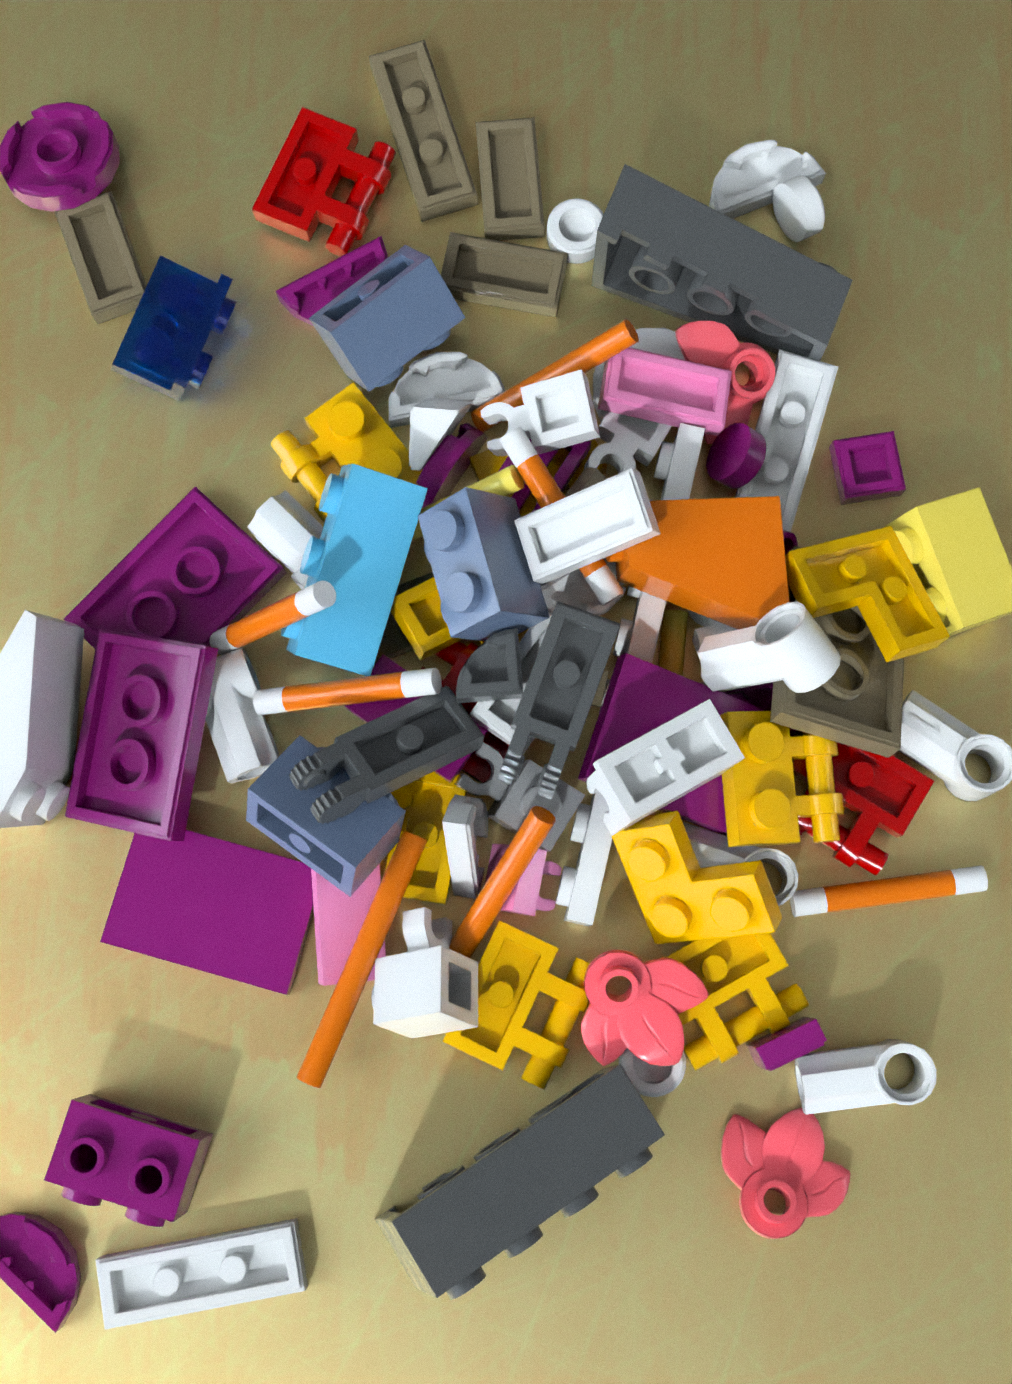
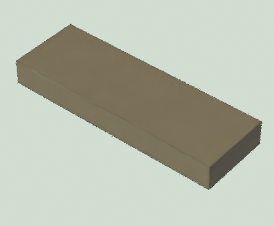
M425 40L370 55V67L421 221L423 222L478 205L477 192Z

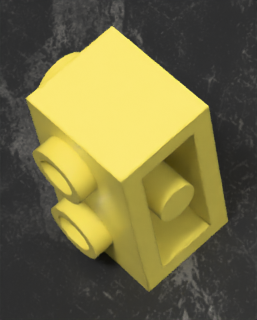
M980 487L916 506L885 526H892L950 636L990 623L1012 613V567Z

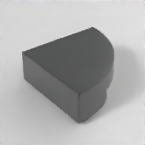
M518 628L492 635L470 655L458 676L456 687L457 703L522 698L523 683Z

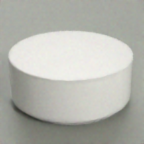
M801 175L777 184L773 191L772 202L777 222L784 234L790 240L800 242L820 233L825 222V208L816 186L809 179Z
M579 198L565 200L558 204L550 213L547 221V243L550 250L568 253V263L580 264L592 260L595 255L597 229L604 215L602 210L596 204Z
M627 1048L619 1057V1064L623 1067L638 1093L647 1097H660L672 1092L681 1083L686 1070L684 1051L679 1063L671 1066L648 1064L637 1058Z

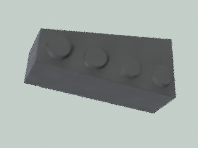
M625 164L597 229L591 286L687 322L715 321L725 324L733 332L737 340L744 343L757 344L766 351L778 355L779 350L820 361L828 346L853 280L838 273L833 267L817 262Z
M621 1064L600 1070L533 1114L528 1119L530 1125L522 1131L517 1127L481 1148L473 1157L476 1162L465 1169L461 1165L447 1174L446 1172L425 1185L422 1188L423 1191L417 1195L420 1201L404 1212L399 1213L396 1206H393L375 1218L416 1289L436 1298L445 1292L451 1300L462 1296L486 1277L481 1266L502 1251H505L508 1258L522 1253L543 1236L539 1228L541 1223L558 1211H561L565 1218L574 1215L599 1196L594 1187L597 1183L614 1171L619 1178L626 1177L652 1159L653 1155L648 1147L665 1136Z

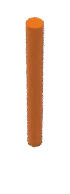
M403 830L296 1078L313 1087L321 1088L374 966L375 959L381 950L428 840Z

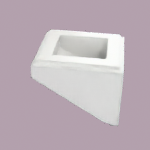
M427 398L413 406L410 410L409 466H411V470L420 471L425 467L447 435L453 434L470 408V401Z

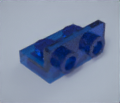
M160 255L112 363L111 370L177 401H180L187 384L199 390L213 358V355L202 351L209 333L213 331L220 335L223 334L236 305V301L225 297L233 279L221 273L216 283Z

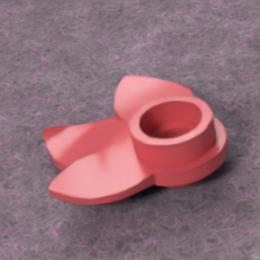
M695 321L678 327L675 331L676 339L686 361L732 371L724 429L734 423H744L748 426L753 404L761 401L766 396L775 380V366L768 352L754 343H739L729 327L719 322ZM740 363L746 365L749 370V380L744 386L740 385L735 377V370ZM704 433L706 443L713 444L717 436Z
M625 950L606 951L593 959L584 976V989L590 1002L581 1022L584 1044L589 1053L603 1066L614 1062L624 1053L626 1048L637 1058L648 1064L658 1066L675 1065L681 1060L684 1050L683 1026L678 1014L708 998L707 989L695 972L675 959L663 957L643 962L638 956ZM615 976H624L630 980V986L625 993L613 995L606 990L608 981Z
M802 1107L783 1115L770 1126L767 1133L750 1120L735 1114L729 1119L722 1136V1168L730 1180L741 1190L739 1195L741 1215L752 1231L768 1239H781L790 1236L802 1226L805 1218L829 1215L844 1201L848 1191L850 1171L836 1163L823 1161L825 1144L822 1128L815 1115H805ZM768 1190H775L783 1196L785 1210L782 1215H775L767 1210L764 1204V1195Z

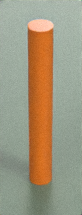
M623 320L471 412L473 423L483 433L503 421L489 425L481 417L480 411L485 406L496 402L509 404L513 408L522 406L524 403L520 387L581 369L584 373L590 371L639 342L635 328L629 320Z
M540 806L532 807L452 937L449 949L471 958L556 822L554 815L550 811Z

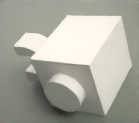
M426 907L403 911L402 928L407 952L375 959V984L371 995L374 1009L373 1024L412 1039L478 1027V962L449 949L452 939V920L446 917L431 920L432 910Z

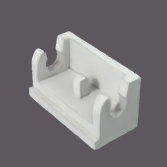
M709 699L595 761L593 766L596 771L587 778L586 784L589 793L594 794L600 791L604 796L609 810L605 812L603 821L613 836L720 776L745 757Z

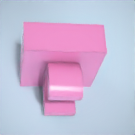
M492 844L485 884L508 848V844ZM538 849L500 911L535 916L536 910L550 911L555 908L556 901L539 896L542 875L560 876L562 870L558 864L552 861H545L547 851Z

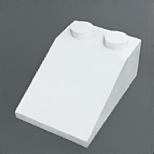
M25 610L0 653V828L43 825L46 820H52L61 811L68 799L70 788L66 784L73 774L76 757L84 629L74 623Z

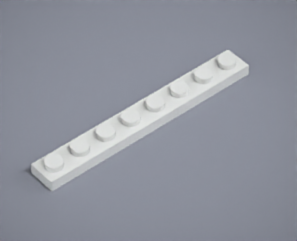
M680 423L674 443L662 442L654 472V478L665 480L660 500L690 498L705 428ZM628 586L627 595L638 599L633 621L621 618L613 655L619 656L628 653L652 663L666 601ZM607 679L604 698L610 683V679ZM600 791L592 795L590 805L580 803L576 810L570 841L581 843L576 868L564 866L555 904L567 907L564 921L588 927L592 926L612 842L611 833L603 821L604 814L609 810V807Z

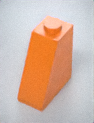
M780 496L651 500L650 503L661 534L605 557L607 562H615L618 582L735 629L756 626L759 620L769 611L789 602Z

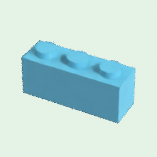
M356 464L343 465L339 475L330 473L319 504V511L327 513V517L320 538L311 536L307 543L301 562L300 573L308 576L305 588L318 581L329 582L336 591V601L331 607L282 628L281 636L289 638L287 651L296 656L364 676H371L416 529L418 515H420L428 488Z

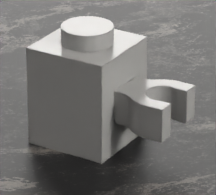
M483 742L481 748L476 750L474 754L489 763L491 767L489 779L484 783H476L463 773L454 785L469 794L486 795L495 799L488 810V817L515 835L533 806H540L550 811L554 815L556 822L539 849L551 852L585 795L561 779L558 780L552 799L537 795L539 790L537 783L543 768L530 759L523 762L519 776L514 778L512 785L497 780L504 759L498 751Z

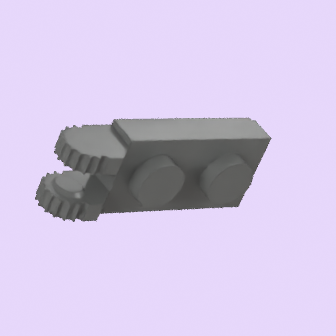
M557 601L514 716L511 729L515 731L497 780L512 785L514 778L518 777L525 759L523 753L529 736L555 745L549 763L544 764L537 783L539 787L537 795L552 799L569 750L574 752L621 625L620 623Z
M445 686L441 688L439 694L423 696L336 737L334 744L315 752L312 756H307L305 759L300 760L298 764H295V767L290 770L289 776L296 789L302 791L331 780L342 768L345 769L351 779L337 785L332 790L329 789V791L322 793L312 803L313 806L310 807L318 823L328 824L339 817L342 818L352 813L364 801L369 804L480 749L484 735L463 705L456 702V696L450 687Z

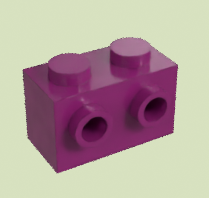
M88 1094L71 1100L44 1181L63 1186L61 1195L70 1201L88 1206H100L103 1199L127 1207L125 1216L134 1222L147 1226L163 1227L165 1220L174 1222L188 1212L213 1133Z

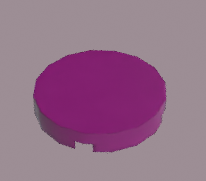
M71 102L43 105L31 111L34 118L27 121L22 127L19 121H17L7 130L0 145V172L14 197L30 208L54 212L74 209L95 199L112 182L120 164L119 144L109 124L101 119L99 113L87 105Z

